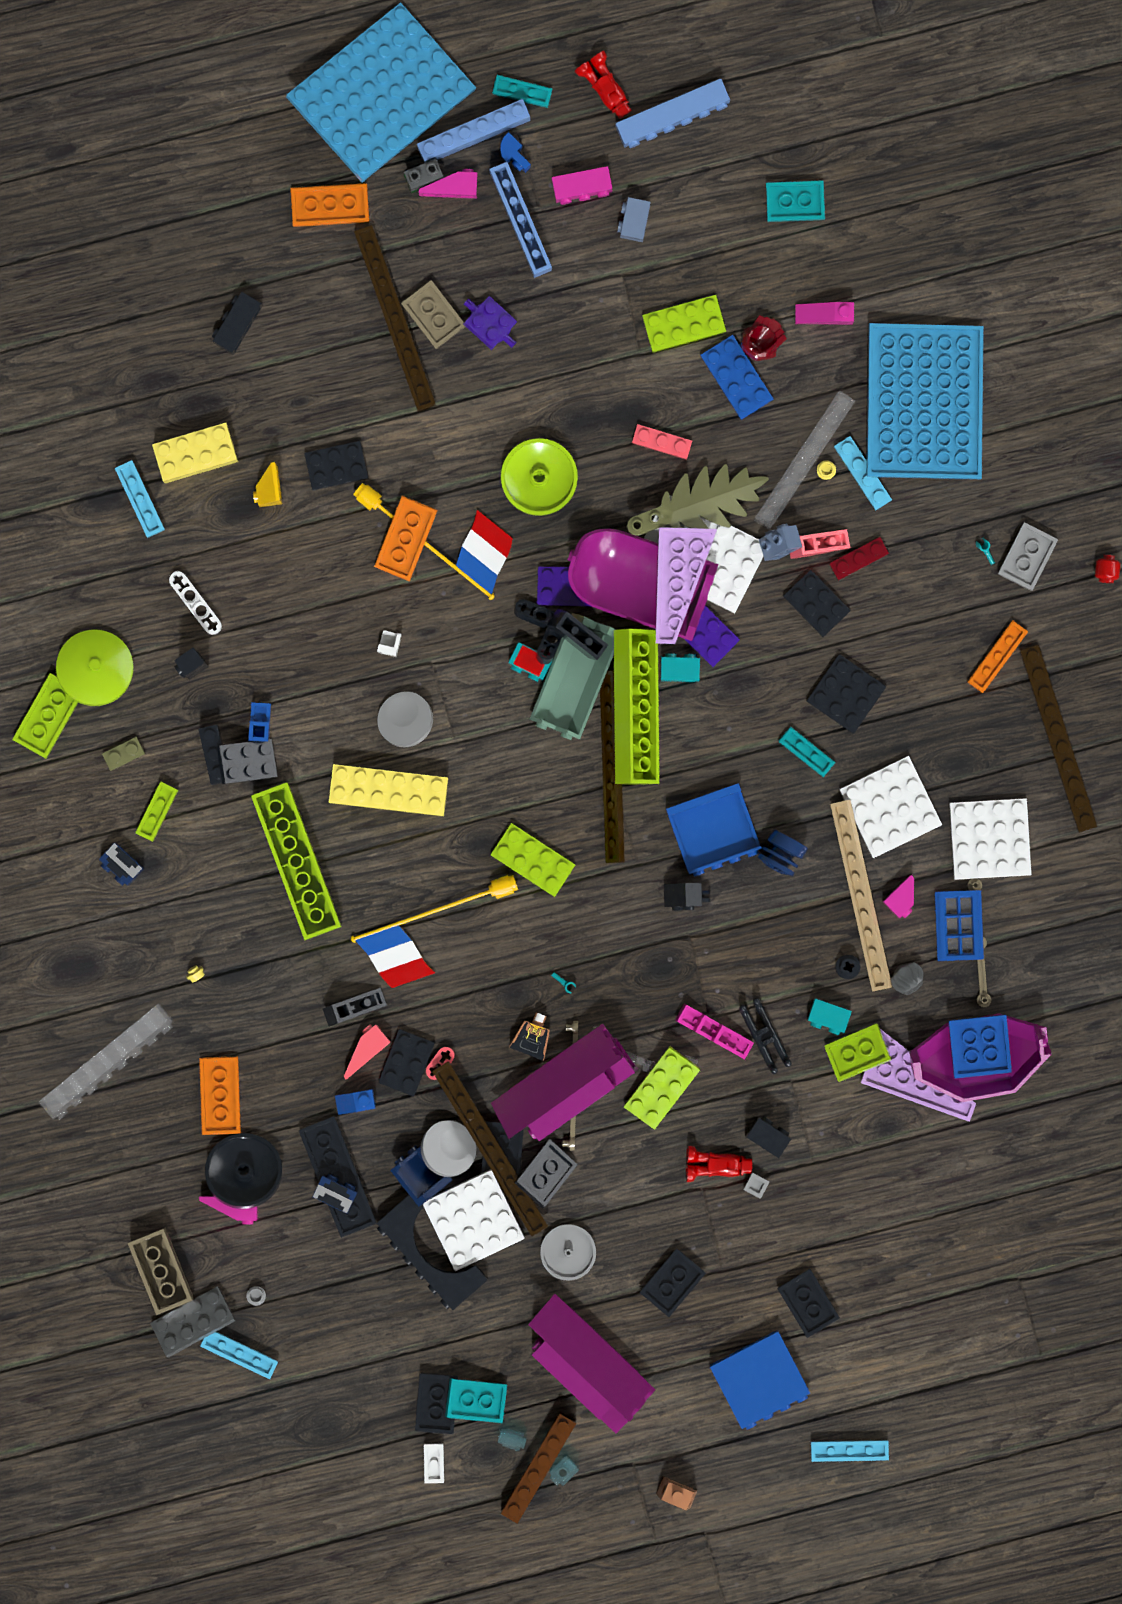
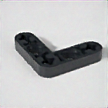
M519 600L514 608L515 615L522 620L546 629L536 658L541 664H549L553 660L562 639L558 633L547 625L555 612L528 600ZM522 606L526 608L524 612L520 611ZM543 613L546 616V619L539 620L537 619L536 614ZM552 635L556 637L557 642L551 643L547 640V637ZM546 647L549 648L548 655L543 657Z

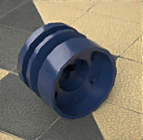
M773 829L767 839L773 845V848L763 847L762 849L769 853L768 857L759 853L757 858L776 872L793 877L795 872L788 869V866L791 865L798 868V865L792 859L793 857L803 859L808 848Z

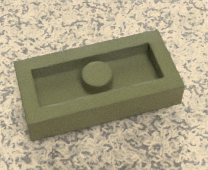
M135 737L102 755L110 771H113L145 755V752L138 738Z

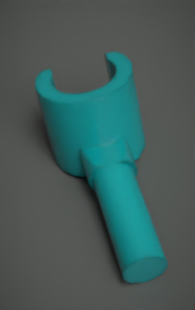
M982 538L984 545L981 546L976 541V547L984 552L991 565L995 562L989 551L990 543Z
M555 972L551 975L564 986V990L568 993H571L567 990L569 984L576 987L575 983L566 981Z

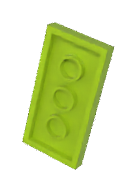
M716 295L642 315L652 353L726 333Z
M49 674L12 739L46 759L78 702L71 699L64 692L55 675Z
M512 823L491 853L492 857L554 897L575 867V864Z
M669 1046L625 1103L624 1108L655 1130L698 1074L700 1067Z

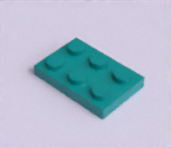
M824 181L766 183L767 222L825 220Z
M450 1378L445 1417L503 1423L507 1384Z

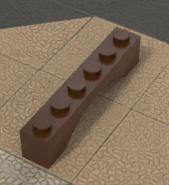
M562 1412L558 1413L531 1463L502 1508L501 1515L518 1524L574 1429L576 1420Z

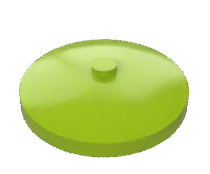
M531 439L520 443L507 455L502 466L501 484L509 502L526 514L543 516L559 511L571 500L577 487L578 474L572 456L563 446L548 439Z
M103 630L83 631L72 636L61 648L56 662L57 678L64 692L76 702L88 706L106 705L117 700L128 689L133 676L132 656L125 643L114 634Z

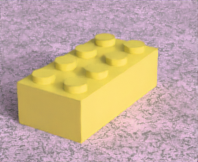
M226 423L152 444L164 483L238 462Z

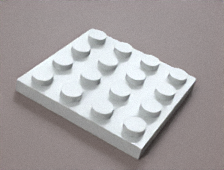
M909 756L839 789L844 800L851 801L855 823L872 858L942 825Z
M1027 798L949 803L954 880L1031 875Z
M491 1169L445 1190L423 1203L455 1271L525 1239Z

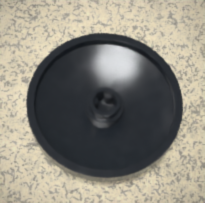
M240 1133L226 1137L214 1146L206 1160L205 1178L209 1190L221 1203L232 1208L248 1209L265 1203L275 1194L282 1179V1163L277 1150L269 1141L258 1135Z

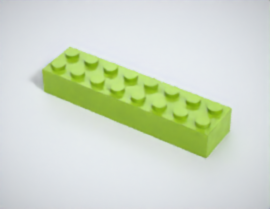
M614 630L615 784H659L658 644H656V630Z
M284 783L252 795L253 803L304 940L342 927L289 783Z

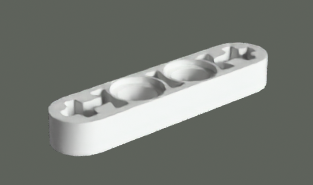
M182 572L172 573L169 582L207 633L211 635L218 634L221 631L222 624ZM175 576H178V577H181V576H182L183 579H182L181 581H182V583L184 584V586H186L187 583H188L190 586L184 588V589L182 590V592L180 593V592H179V589H182V588H181V586H180L178 583L174 585V583H173V582H175V578H174V577H175ZM188 590H192L195 593V598L192 601H187L184 597L185 592ZM200 605L205 606L207 609L204 616L196 614V608ZM210 614H212L213 617H210L209 619L213 623H218L216 625L217 630L215 631L213 629L208 630L210 625L207 621H205L204 623L202 622V620L206 619Z

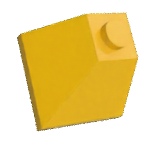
M275 462L269 465L256 485V491H253L254 502L258 503L259 507L282 504L278 466Z

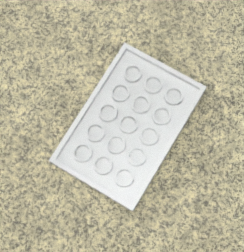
M656 515L653 519V522H657L659 520V518ZM700 516L709 529H717L706 560L719 565L707 600L735 614L763 558L759 539L733 526L730 528L723 527ZM680 523L682 528H689ZM668 524V525L662 526V527H660V528H672V527ZM659 528L647 532L644 539L659 543Z

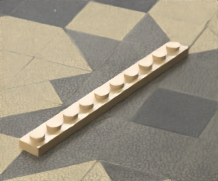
M846 800L830 805L872 991L891 988L892 984L851 801Z

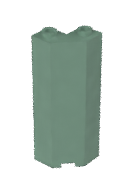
M575 613L571 615L606 642L608 646L600 658L594 660L586 657L562 637L530 717V720L536 722V727L544 730L548 727L561 732V737L572 740V737L580 739L614 655V630H616Z

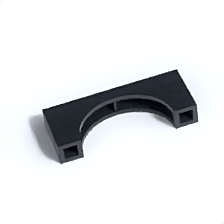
M408 1195L377 1222L379 1226L377 1230L384 1237L387 1235L392 1240L390 1245L396 1251L400 1250L404 1254L402 1258L409 1266L413 1264L417 1269L415 1271L417 1276L421 1280L424 1278L429 1283L427 1287L434 1295L437 1293L442 1298L440 1302L444 1307L454 1310L483 1285L488 1278L476 1264L464 1271L448 1272L434 1267L421 1255L414 1238V1224L424 1206L422 1204L418 1207L411 1196Z

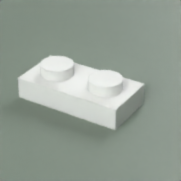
M443 1443L424 1444L425 1483H444Z

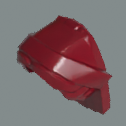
M759 315L751 327L744 329L741 348L746 355L755 361L767 360L776 357L777 348L787 337L779 321Z

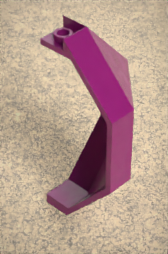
M994 1014V1015H988V1016H996V1015H1003V1014ZM1007 1016L1012 1073L954 1078L949 1025L946 1023L909 1052L914 1078L961 1102L1016 1093L1052 1054L1048 1044L1047 1028Z

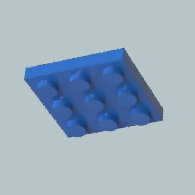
M1006 1015L948 1020L954 1078L1012 1073Z

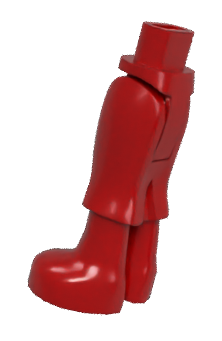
M602 51L590 60L593 67L601 75L600 79L597 78L589 62L578 67L575 73L579 77H585L591 83L592 88L596 90L605 106L612 110V114L615 113L621 119L632 110L628 106L629 101L624 91L613 78V74L607 69L605 64L607 55L605 51Z
M687 1146L686 1162H707V1166L686 1164V1182H693L697 1176L708 1175L709 1177L743 1176L744 1173L752 1174V1158H744V1156L729 1153L698 1152L694 1146Z

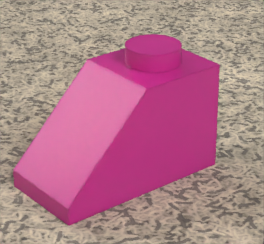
M909 875L883 901L898 918L902 916L906 918L913 911L911 909L914 905V877L912 875Z

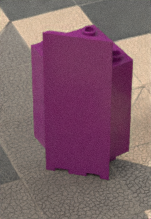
M601 1024L511 1087L507 1092L491 1102V1105L509 1139L528 1126L530 1128L528 1132L531 1137L541 1141L613 1090L618 1084L634 1074L638 1068L617 1038H613L604 1024Z
M556 1294L549 1299L528 1324L540 1336L532 1344V1356L599 1420L601 1419L616 1434L628 1421L630 1422L633 1419L635 1413L641 1409L646 1400L656 1390L619 1352Z

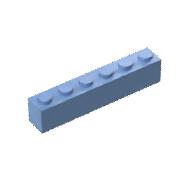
M719 79L617 122L615 127L624 148L627 146L633 148L639 145L641 140L647 139L649 141L656 138L660 132L668 133L675 129L674 126L679 124L685 126L698 116L699 118H704L710 115V111L717 109V111L728 107L727 104L730 103V98L722 79Z
M523 99L422 141L417 144L424 163L434 159L439 160L529 122L530 115Z
M508 162L491 168L490 175L534 278L552 271V266Z

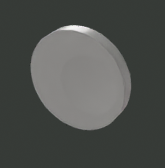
M400 692L389 697L381 706L377 719L378 728L382 736L389 743L397 747H411L422 742L429 734L433 724V713L427 701L420 695L413 692Z
M441 1121L425 1132L421 1141V1155L431 1171L440 1176L454 1177L465 1172L474 1162L476 1143L464 1125L455 1121Z
M573 1224L559 1225L549 1231L544 1237L540 1250L541 1260L545 1269L552 1276L561 1280L579 1279L592 1268L596 1258V1246L591 1235L582 1227Z

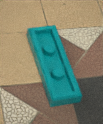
M497 75L492 94L517 101L523 99L525 103L548 108L552 88Z
M792 727L778 741L822 777L835 764L831 758Z

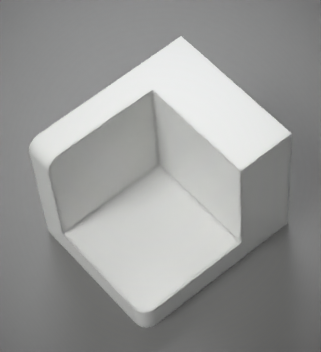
M383 631L377 652L397 657L402 634Z

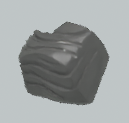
M915 962L899 965L891 977L892 986L904 995L916 992L923 984V970Z

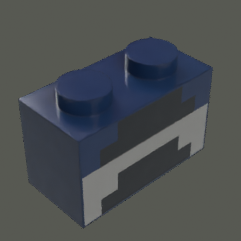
M115 842L99 859L102 862L100 866L108 873L112 871L116 875L114 879L122 886L124 884L129 886L144 870L136 860Z
M331 1174L323 1175L312 1197L347 1214L358 1193L355 1191L356 1187L347 1182L344 1185L337 1182L338 1178Z

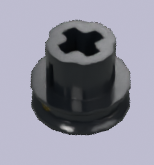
M853 955L841 956L835 965L837 974L843 979H853L859 974L861 967L860 962ZM846 962L853 964L851 972L848 970L844 971L843 967L846 966Z

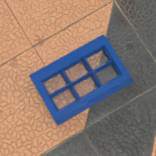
M981 890L935 892L938 961L984 959Z

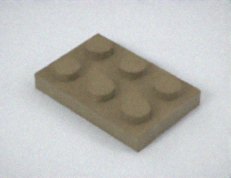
M432 280L401 303L435 349H438L466 327Z

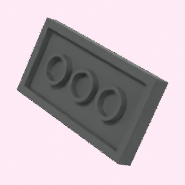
M217 1286L150 1324L166 1357L169 1358L236 1320L220 1288Z

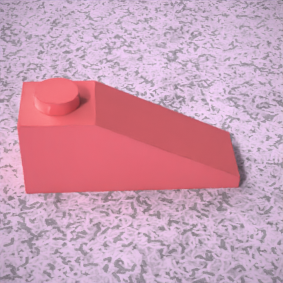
M847 529L799 536L802 548L790 553V558H801L851 548Z
M370 1024L362 1031L364 1035L360 1038L344 1075L345 1079H348L391 1042L377 1025L372 1026Z

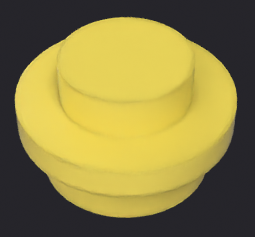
M822 461L817 466V474L821 479H831L836 473V467L831 461Z
M196 965L187 971L188 975L186 978L190 979L192 983L201 979L205 975L203 967Z

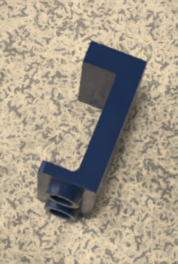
M415 1145L407 1152L409 1156L406 1158L402 1156L394 1162L396 1166L390 1171L419 1207L450 1183L452 1179L450 1177H442L431 1171L422 1158L421 1146L417 1148Z

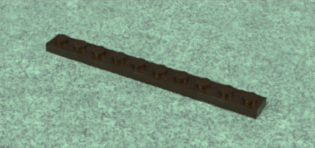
M370 225L356 230L354 233L417 411L436 406L373 226Z
M1039 645L1020 650L1078 833L1096 828L1097 824Z
M607 671L600 688L605 862L624 863L622 784H615L614 671Z
M449 1061L432 1071L530 1235L533 1237L546 1229L548 1225L533 1200L514 1183L518 1175Z

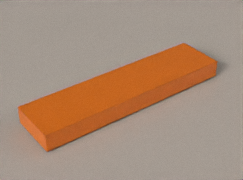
M1012 620L967 683L981 693H984L1028 631Z

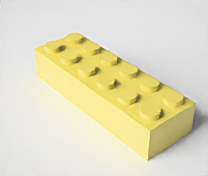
M333 764L329 803L444 816L448 778Z

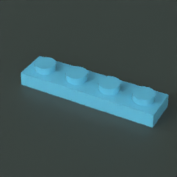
M851 436L834 446L875 511L892 501L877 477H867V461Z
M131 460L116 467L115 470L147 538L164 531L163 524L133 461Z
M218 1332L205 1337L200 1346L268 1379L271 1378L278 1364L277 1360Z
M888 1440L811 1441L812 1462L889 1460Z

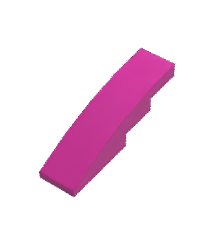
M686 1004L683 1005L675 1021L743 1059L746 1058L754 1042Z

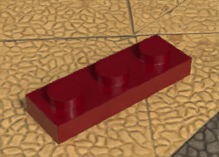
M881 537L829 563L839 581L885 557L889 552Z

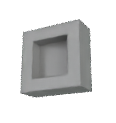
M752 1173L743 1190L761 1199L769 1181Z

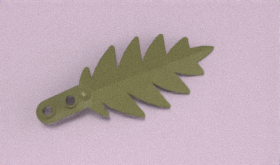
M724 464L710 487L708 467L704 466L694 483L691 494L688 474H684L676 486L671 502L669 493L666 491L660 507L634 516L628 521V531L632 535L639 536L668 524L672 528H682L680 523L689 528L709 529L700 516L712 523L730 528V523L719 508L730 514L746 517L747 513L736 499L750 502L759 501V497L754 490L764 485L769 478H749L748 469L744 468L729 482L728 466ZM656 515L659 518V520L657 522H653L651 520V517ZM638 522L640 523L641 527L639 529H635L633 524Z

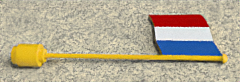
M362 483L353 494L357 497L356 500L368 510L379 508L393 519L394 515L380 505L382 503V500H380L382 496L369 485ZM477 510L474 524L462 545L456 565L429 543L425 542L424 545L485 593L489 600L494 599V593L492 594L497 576L509 555L513 538Z
M506 875L492 880V885L488 886L489 890L355 937L353 935L351 941L357 942L367 953L380 976L391 988L434 974L435 972L423 960L413 941L399 925L490 893L492 897L496 896L497 899L513 894L514 891L518 890L513 875Z

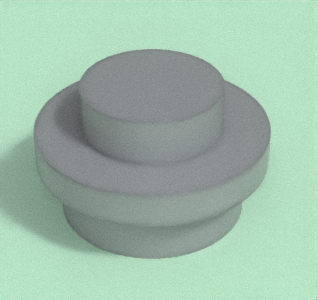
M254 1286L248 1290L246 1297L250 1304L258 1306L265 1301L266 1293L263 1288Z

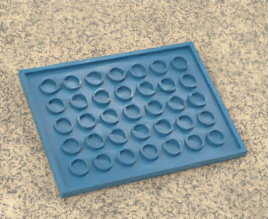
M399 3L290 91L286 98L361 182H364L474 92L476 87L402 3Z
M869 323L867 477L982 479L983 326Z

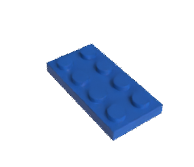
M733 335L700 355L740 420L774 400Z

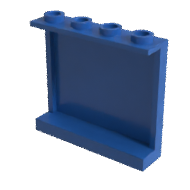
M739 783L666 809L688 874L693 873L694 877L705 873L704 869L711 867L714 870L723 867L722 863L729 860L731 864L740 861V856L747 854L748 857L759 854L758 850L762 849Z
M778 1330L709 1365L742 1429L746 1427L748 1430L756 1426V1422L762 1418L764 1421L774 1416V1412L778 1410L783 1412L791 1407V1403L795 1401L800 1403L808 1398L807 1395L810 1394Z

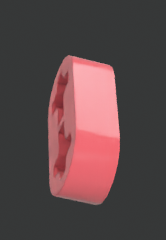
M441 1048L426 1068V1074L430 1079L437 1080L435 1075H430V1067L434 1068L438 1063L442 1066L448 1061L450 1064L452 1063L455 1054L451 1048ZM450 1051L449 1056L451 1059H446L441 1063L440 1060L443 1057L441 1052Z

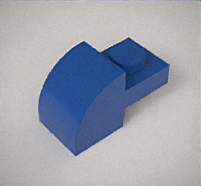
M508 132L501 142L502 160L504 163H509L511 160L514 161L512 165L518 171L523 170L526 173L531 168V164L519 153L522 150V145Z
M251 703L249 741H269L271 704Z

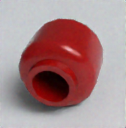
M1103 555V558L1096 561L1095 577L1102 583H1114L1115 580L1119 579L1120 562L1115 560V556Z

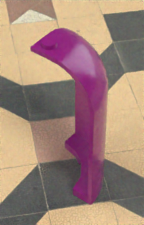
M615 529L591 531L579 540L575 551L572 549L568 557V561H571L568 571L570 586L575 594L588 605L656 629L659 543ZM708 560L705 561L678 637L690 641L693 640L719 564Z

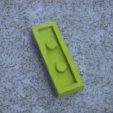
M160 782L136 830V834L152 842L154 841L178 792L177 789Z

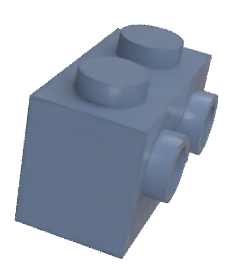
M629 197L627 202H623L621 213L625 214L624 220L619 221L617 231L621 233L620 238L643 242L651 202Z
M779 525L777 530L768 531L765 533L766 536L759 539L765 561L780 559L802 548L796 525Z

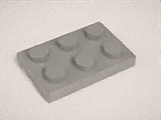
M1024 522L998 574L1033 591L1058 539Z

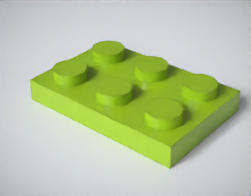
M878 1024L824 1046L838 1082L892 1060Z

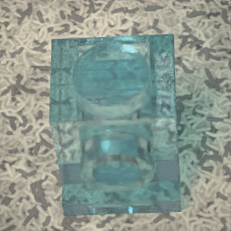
M565 1454L549 1471L551 1474L549 1478L557 1486L559 1484L564 1486L579 1471V1467ZM561 1469L566 1470L567 1474L565 1476L559 1474Z

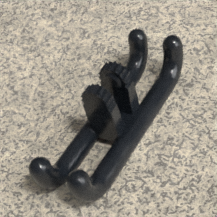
M754 998L753 1004L765 1027L757 1030L745 1005H740L739 1010L770 1072L776 1074L778 1069L766 1045L773 1042L786 1067H790L792 1062L760 999Z

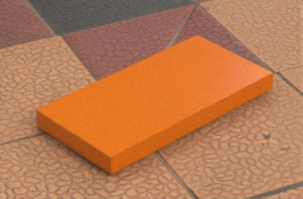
M367 183L291 188L293 227L369 222Z
M402 496L374 567L410 581L438 510Z
M238 1056L199 1058L202 1135L240 1134Z

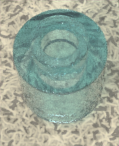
M502 1428L497 1443L502 1444L503 1447L519 1451L520 1448L524 1449L527 1438L523 1437V1432Z

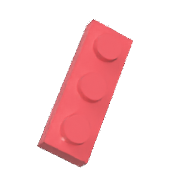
M637 424L632 444L687 460L692 441Z

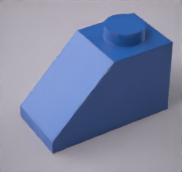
M373 1089L335 1095L338 1115L376 1108Z

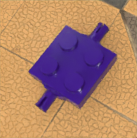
M489 296L483 303L476 306L469 298L464 305L472 312L463 325L488 348L492 350L502 341L511 348L517 343L509 336L510 330L517 321Z

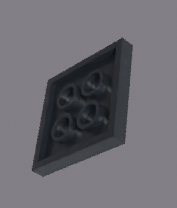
M839 654L806 702L854 734L886 686Z

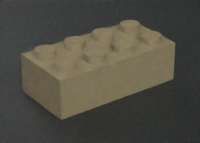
M166 1227L128 1243L156 1315L194 1299Z

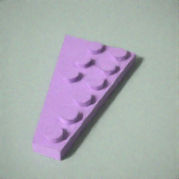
M659 527L656 644L676 643L717 529Z
M881 1030L892 1060L865 1071L860 1083L970 1122L976 1103L973 1101L961 1102L916 1080L911 1068L909 1051Z

